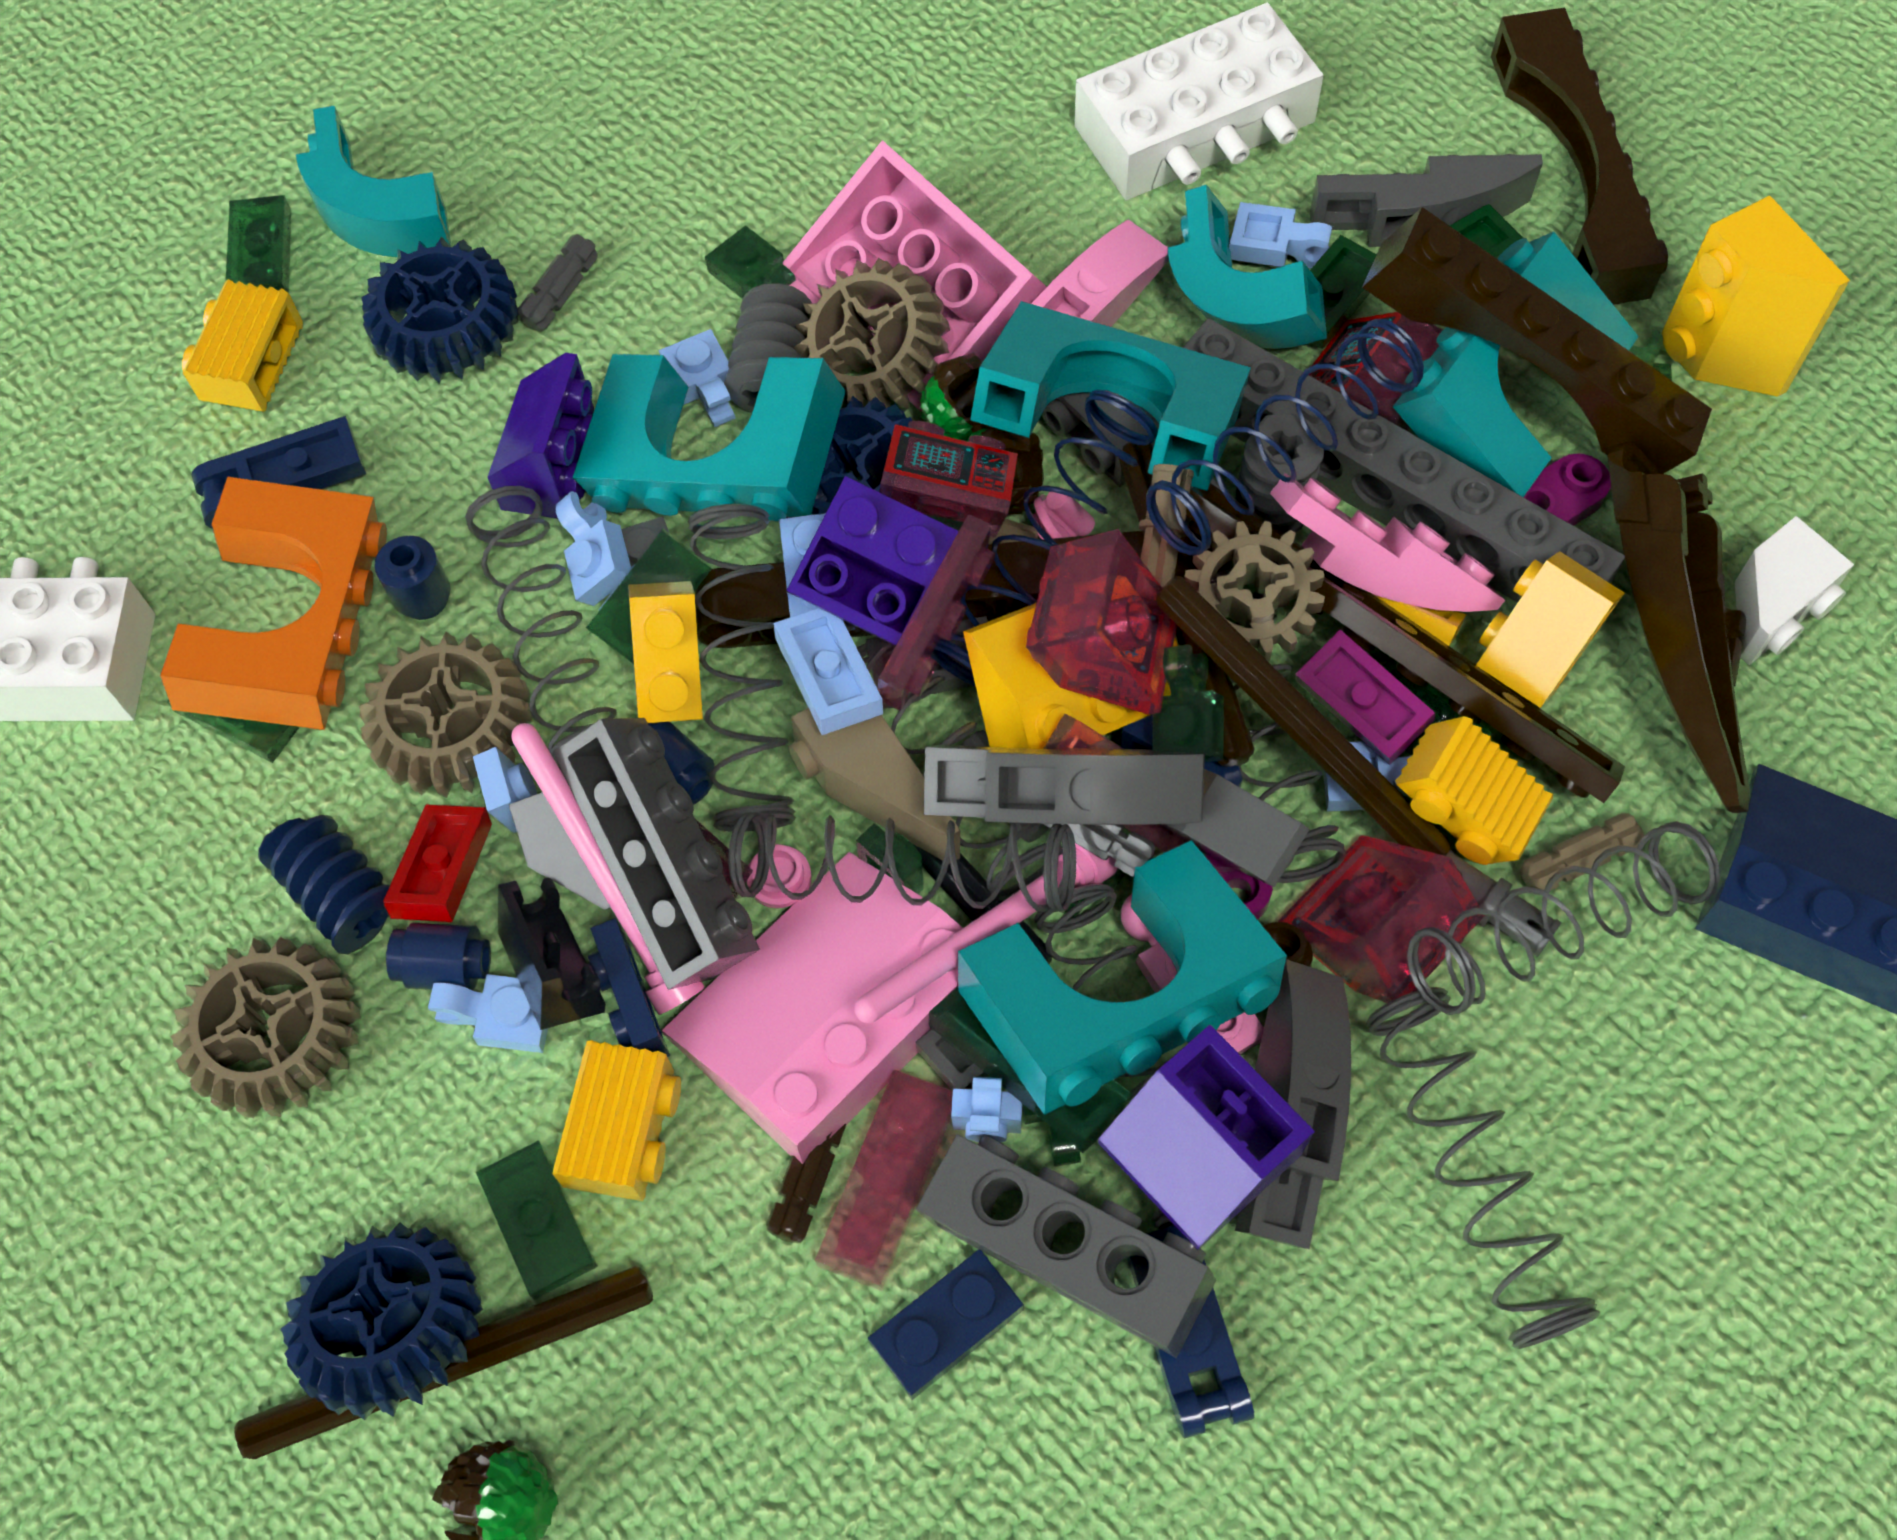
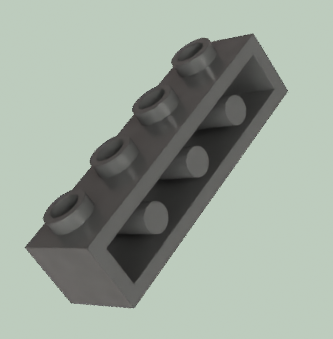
M645 718L600 719L553 751L556 761L668 990L711 980L760 950L752 934V922L749 914L735 900L722 874L723 865L721 858L714 847L706 842L693 816L694 807L687 791L677 783L664 757V744L658 733L648 725Z

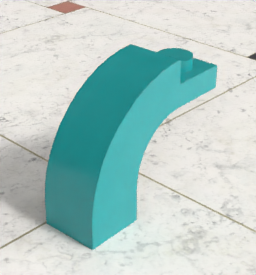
M335 105L313 109L316 133L308 134L310 152L296 154V160L316 209L329 229L340 239L358 249L387 257H397L398 249L407 254L417 251L419 241L427 248L435 247L441 237L451 247L447 211L433 172L396 179H377L353 170L351 144Z
M1207 185L1185 191L1187 215L1181 217V230L1185 243L1168 247V256L1178 285L1207 319L1215 321L1260 348H1289L1326 339L1322 285L1303 260L1263 272H1242L1233 269L1231 251L1229 249L1228 211Z

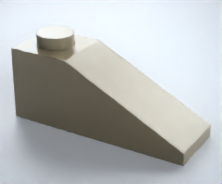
M809 708L791 717L795 742L789 745L788 748L796 767L806 780L815 776L827 796L884 828L886 827V821L892 818L895 834L935 857L944 860L947 846V825L950 820L954 823L955 821L951 816L924 815V776L882 715L825 735H821ZM955 823L954 846L957 860L960 858V829Z

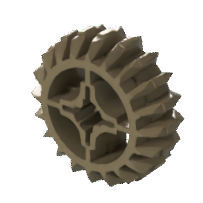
M878 258L871 269L866 263L856 260L853 275L848 276L845 271L835 269L836 283L829 288L826 285L817 284L819 295L822 296L817 304L803 303L805 312L810 316V320L795 325L797 330L806 339L797 344L794 349L802 358H824L845 390L841 409L847 407L852 396L861 401L864 407L876 396L880 402L885 404L886 408L890 407L892 401L900 407L909 408L907 394L913 389L919 393H922L925 389L926 384L922 380L927 374L934 375L935 368L938 365L934 357L950 353L948 344L941 337L950 331L948 320L941 314L945 310L942 300L936 293L932 292V286L923 276L915 275L908 266L898 263L893 268L888 261ZM881 303H897L892 307H890L888 304H885L884 306L879 307L877 309H868L871 306ZM869 347H873L875 353ZM869 367L876 369V371L865 375H844L853 369L857 373Z
M446 631L439 645L432 646L429 640L421 636L419 650L411 654L397 647L399 662L396 665L390 666L378 663V674L382 682L365 683V694L370 702L359 706L360 718L365 724L360 729L363 741L371 750L370 756L378 768L386 770L393 782L398 783L400 786L408 782L413 791L421 795L433 785L439 795L447 798L453 784L459 782L464 790L472 793L474 788L473 778L478 777L473 756L497 747L515 764L516 756L511 746H515L511 738L512 731L521 723L529 724L532 722V715L528 704L530 691L526 682L520 679L521 674L514 661H511L510 658L504 659L501 650L493 643L482 647L479 639H476L471 633L459 645L455 637ZM461 682H469L480 685L492 692V695H478L476 690L462 689L460 684ZM415 732L417 738H429L432 742V747L424 748L412 745L402 739V733Z
M280 937L272 949H270L263 940L259 941L253 938L247 956H243L237 949L227 947L226 959L228 964L219 969L213 964L203 963L204 973L209 979L203 986L185 985L186 994L194 1002L192 1006L174 1010L176 1020L185 1027L170 1036L173 1040V1046L183 1053L176 1060L179 1070L187 1077H192L190 1080L191 1088L201 1097H210L211 1103L222 1111L229 1112L236 1107V1111L242 1116L254 1119L261 1107H263L270 1116L281 1117L286 1099L288 1098L297 1107L308 1108L309 1097L306 1090L315 1085L319 1090L331 1091V1082L325 1076L331 1067L337 1070L349 1069L348 1059L339 1052L340 1048L359 1044L358 1034L349 1027L350 1024L361 1019L359 1008L354 1002L349 1001L355 995L352 984L346 978L340 977L341 969L331 958L327 959L324 957L321 959V954L316 948L306 943L297 949L290 940ZM285 984L304 987V989L294 994L287 990L276 995H266L262 990L271 986ZM263 1010L270 1016L267 1020L263 1014ZM267 1034L271 1040L272 1045L264 1039V1037ZM307 1034L306 1038L298 1048L299 1042L301 1041L303 1036ZM260 1058L267 1059L272 1065L271 1068L255 1072H239L227 1068L240 1060L247 1064Z

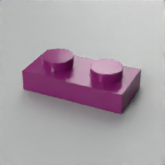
M1339 630L1295 673L1296 681L1389 765L1435 721V712L1342 630Z

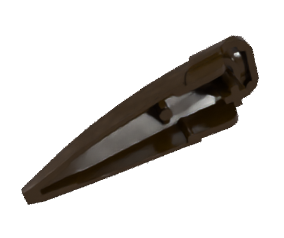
M1633 442L1609 446L1608 463L1616 524H1619L1636 609L1662 689L1691 751L1726 810L1732 813L1748 812L1750 788L1740 734L1725 609L1724 575L1722 574V531L1719 523L1707 513L1700 512L1708 510V505L1712 504L1713 501L1712 492L1708 489L1707 477L1702 473L1676 480L1671 475L1659 474L1655 464Z

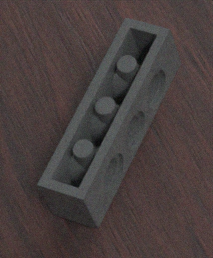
M957 1134L918 1203L916 1210L931 1224L980 1249L989 1256L1177 1359L1216 1282V1278L1210 1268L1202 1264L1206 1253L1202 1249L1197 1250L1189 1241L1169 1232L1163 1242L1138 1230L1142 1222L1140 1217L1110 1200L1104 1199L1098 1209L1077 1198L1076 1195L1080 1187L1070 1179L1047 1167H1042L1038 1176L1015 1165L1019 1155L995 1139L983 1135L977 1145ZM1006 1191H1021L1023 1202L1018 1213L1008 1220H994L992 1209L995 1200ZM1071 1222L1083 1224L1085 1227V1237L1077 1250L1069 1254H1058L1053 1251V1237L1061 1226ZM1138 1255L1148 1259V1275L1139 1286L1123 1289L1115 1285V1269L1124 1258Z

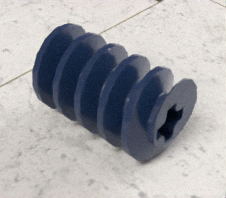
M319 815L308 820L301 818L288 820L264 837L258 849V859L265 868L271 870V875L281 886L286 887V892L293 901L301 904V910L310 921L316 922V928L326 939L331 940L332 947L339 954L348 955L361 949L377 936L388 918V912L383 900L390 885H382L383 876L376 867H367L368 859L361 850L352 849L353 841L346 833L337 832L338 824L330 815Z

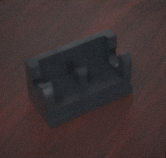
M544 878L540 886L543 891L542 896L530 904H523L524 899L517 881L499 884L498 935L540 1030L605 1013L606 1004L600 993V979L595 968L586 963L562 910L559 909L560 895L554 882L550 878Z

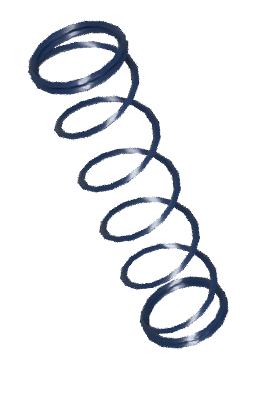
M1374 319L1367 322L1359 333L1346 338L1337 352L1335 365L1315 364L1304 370L1298 379L1295 397L1290 395H1274L1264 400L1256 413L1255 430L1247 427H1232L1223 431L1215 441L1213 463L1205 460L1190 459L1178 465L1172 474L1171 482L1161 480L1150 486L1146 493L1147 511L1159 534L1169 545L1179 552L1188 555H1200L1210 548L1211 527L1206 514L1193 496L1176 484L1177 477L1182 470L1192 465H1205L1213 468L1218 485L1227 501L1235 510L1243 515H1252L1254 503L1245 486L1233 474L1218 465V451L1224 439L1234 433H1250L1255 435L1261 457L1271 472L1284 482H1295L1297 477L1296 469L1287 452L1276 441L1259 430L1261 414L1266 407L1276 401L1296 402L1297 413L1308 436L1317 446L1327 451L1336 450L1338 439L1330 421L1317 408L1300 399L1304 380L1309 374L1319 369L1336 370L1341 394L1349 407L1357 415L1365 419H1376L1379 410L1375 396L1358 376L1340 367L1342 354L1350 343L1358 340L1359 355L1368 373L1385 388L1405 393L1417 387L1423 379L1424 364L1420 350L1413 338L1402 327L1389 320ZM1377 327L1391 332L1404 344L1411 358L1400 346L1385 337L1368 333L1369 330ZM1367 338H1373L1386 343L1407 361L1413 372L1411 383H1396L1379 370L1369 354L1366 344ZM1341 372L1356 381L1367 393L1373 404L1374 410L1372 414L1362 412L1352 402L1345 390ZM1301 405L1315 413L1326 425L1332 436V445L1322 443L1313 434L1305 420ZM1261 439L1272 445L1283 456L1290 467L1291 477L1282 475L1273 466L1265 453ZM1221 474L1229 478L1240 489L1248 502V510L1240 507L1231 497L1223 483ZM1162 489L1171 493L1172 507L1176 518L1185 534L1198 547L1187 544L1168 527L1156 503L1157 490ZM1176 497L1189 509L1196 520L1202 535V542L1195 537L1181 516Z
M1098 389L1089 393V397L1085 401V412L1089 424L1102 442L1075 437L1061 440L1055 445L1054 458L1057 468L1073 491L1060 487L1039 486L1030 488L1024 493L1023 506L1026 515L1033 527L1046 542L1014 534L999 536L992 541L991 551L996 565L1003 576L1019 593L988 584L967 585L961 589L960 601L963 610L975 627L981 624L974 617L965 601L966 593L971 589L997 592L1020 600L1028 605L1038 602L1015 581L1000 561L997 554V546L1003 540L1031 543L1055 552L1072 563L1077 562L1075 556L1059 546L1037 523L1028 506L1029 496L1037 491L1055 492L1082 501L1101 514H1108L1104 506L1090 499L1072 481L1061 465L1059 453L1060 449L1067 443H1084L1108 450L1133 467L1139 466L1138 461L1134 457L1116 448L1103 435L1091 417L1092 415L1103 427L1128 442L1137 445L1154 443L1158 433L1156 425L1132 401L1108 390ZM1095 400L1104 401L1123 410L1137 420L1147 431L1148 435L1137 433L1119 424L1108 416ZM945 633L936 634L929 638V643L925 644L927 653L932 659L954 676L976 687L972 671L949 657H953L971 669L968 652L956 644L945 640L946 638L965 642L964 636Z

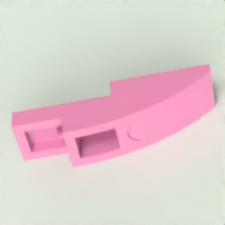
M1128 219L1113 228L1079 255L1031 304L1112 327L1169 261L1168 247Z
M1312 477L1305 485H1302L1297 480L1287 483L1280 479L1270 492L1287 514L1312 530L1302 543L1304 549L1311 547L1314 550L1313 559L1321 568L1349 584L1383 598L1434 610L1462 612L1498 610L1506 601L1488 584L1495 576L1493 572L1467 553H1464L1459 561L1444 552L1450 543L1421 521L1414 529H1411L1393 517L1384 528L1360 510H1357L1351 518L1336 508L1341 499Z

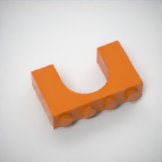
M227 477L212 521V528L222 561L290 570L311 579L321 588V591L313 606L303 616L291 624L271 631L250 633L178 623L160 675L172 710L325 730L331 707L339 708L343 701L346 680L342 667L345 656H354L358 647L360 625L356 617L359 607H367L372 597L373 572L370 568L373 558H376L380 549L386 544V524L378 522L374 497Z

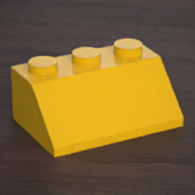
M1769 195L1710 225L1660 334L1659 340L1664 345L1668 355L1674 361L1679 362L1694 380L1778 397L1788 391L1850 279Z
M1114 572L963 631L989 747L1065 750L1069 747L1075 748L1188 699L1177 640L1167 626L1149 715L1060 688L1082 588L1155 610L1127 572ZM1096 607L1093 611L1086 648L1091 652L1139 666L1143 662L1150 625L1144 620L1102 607ZM1105 613L1107 617L1112 615L1113 619L1117 620L1118 617L1123 622L1125 619L1126 623L1131 624L1133 622V625L1136 626L1140 624V627L1143 629H1139V633H1142V635L1138 634V638L1141 640H1137L1139 646H1137L1136 650L1138 652L1134 653L1137 658L1131 659L1129 655L1124 657L1122 653L1117 655L1116 651L1110 653L1109 649L1105 648L1104 651L1103 647L1099 646L1098 649L1095 648L1096 645H1093V643H1097V639H1094V637L1098 638V634L1095 632H1099L1100 628H1097V626H1100L1101 622H1098V620H1102L1099 614L1103 615ZM1104 618L1103 622L1109 623V619ZM1111 620V624L1116 625V621ZM1118 622V626L1123 627V623ZM1103 623L1102 627L1107 629L1108 625ZM1125 624V628L1130 630V625ZM1110 626L1109 629L1114 631L1115 627ZM1132 626V630L1137 632V628ZM1117 628L1116 632L1121 633L1122 629ZM1102 629L1101 633L1106 634L1107 630ZM1124 630L1123 634L1128 635L1129 631ZM1109 631V633H1108L1109 636H1113V634H1114L1113 632H1110V631ZM1131 632V636L1136 637V633ZM1116 633L1115 637L1120 639L1121 635ZM1100 635V639L1105 640V636ZM1123 636L1122 640L1126 641L1128 639V637ZM1108 637L1107 641L1112 642L1113 638ZM1115 639L1114 643L1119 644L1120 640ZM1099 640V645L1103 646L1104 642ZM1106 643V647L1111 648V644ZM1113 645V649L1118 650V646ZM1120 647V651L1125 652L1126 648ZM1073 658L1068 682L1095 692H1099L1098 688L1102 687L1104 691L1099 693L1138 704L1143 679L1092 662ZM1082 666L1095 668L1100 675L1098 683L1095 685L1082 683L1077 677L1078 669ZM1107 668L1108 672L1104 673L1102 669ZM1112 671H1115L1114 678H1113V682H1112V681L1110 680L1111 672H1112ZM1121 673L1123 679L1124 675L1138 678V684L1135 685L1123 681V679L1122 683L1118 684V674ZM1102 674H1105V675L1107 676V678H1106V679H1102V678H1101V675H1102ZM1104 681L1105 685L1102 686L1099 682ZM1111 683L1114 684L1112 695L1107 692L1108 685ZM1126 683L1136 686V693L1122 689V684ZM1117 686H1120V693L1118 696H1115ZM1121 691L1134 694V701L1121 698Z

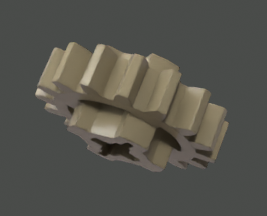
M1244 521L1237 522L1233 539L1228 540L1219 530L1212 533L1211 547L1213 552L1206 550L1200 555L1193 556L1192 563L1198 570H1186L1184 579L1225 619L1230 617L1244 626H1238L1227 620L1267 661H1270L1274 644L1278 643L1282 649L1291 653L1295 650L1297 644L1294 631L1310 636L1316 621L1310 614L1321 613L1325 596L1313 591L1322 587L1325 576L1322 570H1307L1312 563L1315 552L1310 547L1296 553L1292 549L1296 533L1292 530H1289L1278 540L1271 537V522L1264 521L1260 527L1259 534H1249ZM1233 560L1234 567L1230 573L1217 577L1216 583H1211L1216 572L1224 564ZM1254 584L1256 592L1264 594L1263 598L1253 599L1250 590L1243 589L1244 585ZM1290 600H1296L1292 611L1283 620L1274 624L1273 618L1277 608L1289 606Z

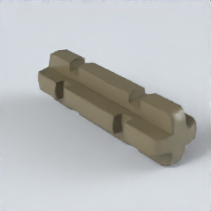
M1621 813L1604 821V827L1594 826L1553 846V851L1550 853L1543 851L1526 859L1519 870L1521 878L1527 887L1544 890L1549 878L1559 869L1570 866L1591 869L1595 859L1608 848L1620 845L1637 848L1641 838L1644 837V832L1637 824L1633 815ZM1619 852L1609 855L1599 864L1598 867L1610 862L1611 856L1616 855L1620 857L1626 854L1627 852ZM1573 872L1563 875L1553 884L1551 890L1559 887L1558 882L1562 880L1569 882L1585 873Z

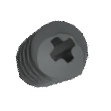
M780 283L763 284L753 287L743 297L740 306L741 313L736 325L737 332L732 343L733 351L728 362L729 370L726 374L724 385L733 403L747 412H753L769 357L802 358L794 347L806 338L797 330L795 325L809 321L810 316L805 312L803 303L812 302L805 293L794 286Z
M1285 413L1265 416L1259 424V430L1276 441L1287 452L1296 469L1297 477L1295 480L1302 485H1305L1311 477L1317 480L1324 457V449L1317 446L1308 436L1299 416ZM1306 420L1313 434L1324 443L1320 431L1309 420ZM1251 434L1245 443L1244 457L1242 458L1238 480L1251 495L1255 514L1265 521L1271 522V525L1284 534L1289 530L1297 533L1304 524L1287 514L1270 494L1280 479L1267 467L1258 449L1256 437ZM1261 439L1265 453L1273 466L1282 475L1286 473L1291 476L1290 467L1283 456L1272 445ZM1236 487L1235 500L1249 509L1246 498L1240 489Z

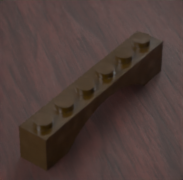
M1565 7L1502 17L1491 53V60L1505 97L1530 111L1551 129L1567 149L1579 172L1585 195V223L1572 254L1613 305L1651 299L1661 274L1665 273L1668 266L1667 247L1662 239H1657L1650 221L1649 202L1644 195L1639 194L1633 179L1631 157L1621 149L1616 136L1614 115L1610 110L1605 109L1599 94L1598 75L1594 69H1589L1583 54V40L1580 31L1573 29Z
M1420 208L1381 244L1362 286L1363 289L1410 321L1441 325L1474 334L1511 350L1539 367L1559 383L1582 408L1596 432L1601 451L1608 455L1609 446L1633 442L1655 464L1659 474H1664L1697 454L1712 408L1425 208Z

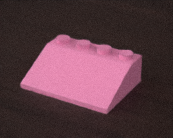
M883 140L774 272L787 285L794 286L802 291L812 303L817 304L822 297L819 295L817 284L826 285L829 288L836 283L835 269L845 271L848 276L853 275L856 260L866 263L871 269L878 258L888 261L893 268L898 263L908 266L915 275L923 276L932 286V292L936 293L943 302L945 310L941 314L948 320L950 331L941 337L948 344L950 353L934 357L938 364L973 352L983 362L1019 303L1023 301L1031 304L1047 287ZM881 303L871 306L868 309H877L879 307L884 306L885 304H888L890 307H892L897 303ZM869 347L875 353L874 348ZM927 374L922 381L927 385L928 380L933 375ZM913 389L907 394L909 401L918 410L922 411L920 408L922 393Z
M848 852L835 865L842 886L852 896H862L867 893L880 871L851 852ZM829 870L810 895L791 906L756 940L760 948L759 951L721 973L662 1029L663 1035L791 1157L792 1155L795 1156L803 1164L809 1153L817 1145H821L830 1133L831 1138L845 1123L847 1125L918 1053L916 1041L965 1002L958 991V965L875 1022L865 1023L858 1019L855 1014L857 1000L963 929V927L930 901L921 906L911 905L901 896L893 878L884 874L880 885L869 898L861 903L850 902L840 893ZM902 885L905 892L911 898H923L914 891Z

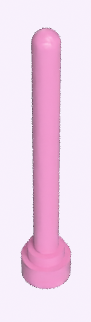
M528 723L517 725L511 735L513 744L649 971L644 976L650 986L645 993L658 1015L677 1007L702 991L705 986L702 982H697L683 987L667 989L562 771L537 729Z
M1075 843L1076 879L1074 888L1090 884H1101L1117 872L1118 868L1114 866L1116 859L1110 856L1107 860H1103ZM1063 853L1058 856V887L1063 876ZM1041 875L1028 884L1026 888L1037 905H1046L1044 877ZM1019 890L861 996L855 1004L856 1016L865 1023L877 1021L958 965V951L1016 923L1022 922L1035 913L1036 910L1026 901L1021 890Z

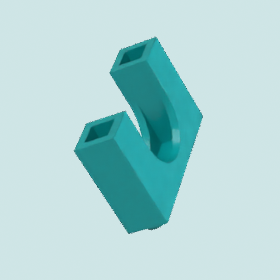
M1555 232L1530 242L1526 238L1519 239L1505 249L1498 257L1499 261L1628 351L1639 336ZM1446 327L1436 339L1439 347L1429 359L1423 361V379L1413 390L1403 393L1393 408L1420 439L1524 497L1552 457L1517 417L1505 399L1498 375L1500 345L1474 334ZM1412 371L1405 379L1406 384L1411 383L1413 380Z
M1021 301L979 368L970 420L1029 438L1043 411L1054 399L1072 393L1092 392L1098 389L1108 390L1142 407L1160 424L1148 473L1153 475V467L1157 464L1178 466L1190 459L1205 460L1213 463L1215 441L1223 431L1234 427L1251 367ZM1230 435L1224 439L1219 447L1218 464ZM1192 465L1185 468L1194 471L1191 486L1208 491L1215 474L1214 469L1205 465Z
M612 354L573 475L575 481L592 497L594 504L596 503L605 508L606 511L614 513L625 512L627 508L650 509L658 514L668 516L676 515L678 511L697 512L698 510L716 505L748 504L763 508L769 514L768 519L770 521L812 514L845 395L844 388L824 358L769 357L752 415L740 435L727 447L711 456L699 460L680 461L671 458V447L688 392V385L664 355Z
M1192 840L1148 860L1141 867H1135L1131 908L1168 954L1177 971L1173 980L1153 995L1129 1002H1107L1082 995L1066 985L1057 976L1019 923L958 951L959 993L1044 1115L1065 1104L1077 1106L1094 1096L1102 1085L1123 1074L1137 1075L1146 1071L1159 1060L1162 1054L1186 1042L1189 1043L1208 1025L1217 1030L1221 1024L1244 1012L1248 1015L1261 1012L1279 995L1287 955Z

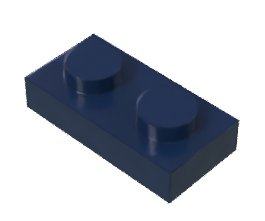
M616 918L590 928L598 951L588 954V960L590 965L595 968L600 979L601 991L612 988L619 1009L608 1014L619 1044L639 1050L660 1051L665 1053L667 1057H670L651 1001L645 993L646 988L630 944Z
M979 1249L868 1337V1341L913 1400L1024 1310V1304Z

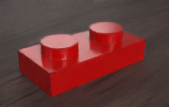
M425 804L383 900L391 919L453 922L492 826L486 807Z

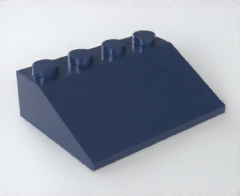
M1758 764L1749 782L1748 812L1737 814L1719 863L1720 881L1716 893L1705 901L1695 929L1897 1014V819Z

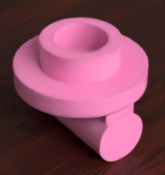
M1049 492L1047 496L1042 494L1034 499L1036 513L1033 516L1052 539L1086 536L1094 529V518L1074 498Z

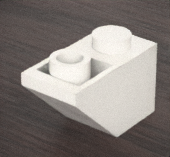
M1797 516L1753 551L1735 580L1736 608L1744 612L1746 616L1745 634L1740 637L1743 644L1740 658L1748 665H1751L1768 649L1776 655L1783 652L1804 630L1800 623L1812 614L1816 619L1820 620L1846 594L1840 587V584L1854 564Z

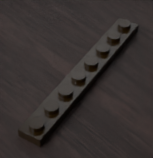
M1210 483L1208 491L1196 487L1190 489V494L1199 503L1207 516L1211 527V538L1212 533L1219 530L1228 540L1233 539L1237 522L1244 521L1249 534H1259L1260 527L1265 520L1254 512L1252 515H1243L1235 510L1227 501L1222 491ZM1236 501L1240 507L1244 508L1245 510H1248V508H1246L1241 503ZM1186 508V516L1191 519L1188 523L1189 527L1202 537L1196 520L1189 509ZM1271 525V537L1280 540L1284 533ZM1294 540L1292 549L1296 553L1304 549L1301 544ZM1314 559L1312 560L1307 570H1322L1325 576L1322 587L1313 591L1325 596L1321 613L1315 614L1321 615L1325 611L1344 624L1343 632L1356 644L1372 651L1376 647L1397 661L1395 667L1405 678L1422 687H1426L1430 683L1450 697L1448 704L1460 716L1471 718L1473 723L1477 724L1483 720L1504 734L1501 737L1503 743L1515 754L1530 761L1537 757L1557 771L1555 774L1556 779L1575 795L1588 798L1591 794L1602 803H1605L1620 784L1625 769L1623 764L1477 667L1475 663L1372 593L1345 582L1321 568Z

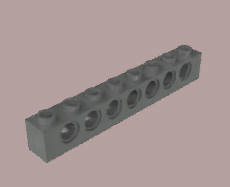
M1209 318L1183 347L1251 367L1234 427H1247L1255 430L1256 413L1263 401L1274 395H1290L1295 397L1297 382L1303 373L1301 370ZM1308 375L1302 383L1300 399L1317 408L1330 421L1338 439L1336 450L1327 451L1324 449V457L1320 465L1317 481L1334 492L1343 501L1386 526L1393 517L1411 529H1414L1420 521L1450 543L1444 552L1459 561L1464 553L1475 558L1495 574L1488 584L1517 603L1522 596L1515 593L1513 589L1529 565L1535 559L1544 564L1546 560L1559 551L1610 584L1614 581L1625 559V555L1380 415H1377L1376 419L1371 420L1357 415L1349 407L1341 393ZM1352 400L1362 412L1372 414L1373 411ZM1276 401L1268 405L1261 414L1260 422L1265 416L1278 413L1299 416L1296 402ZM1301 405L1305 419L1309 420L1320 431L1324 444L1332 445V436L1326 425L1315 413ZM1234 433L1232 436L1246 443L1251 434Z

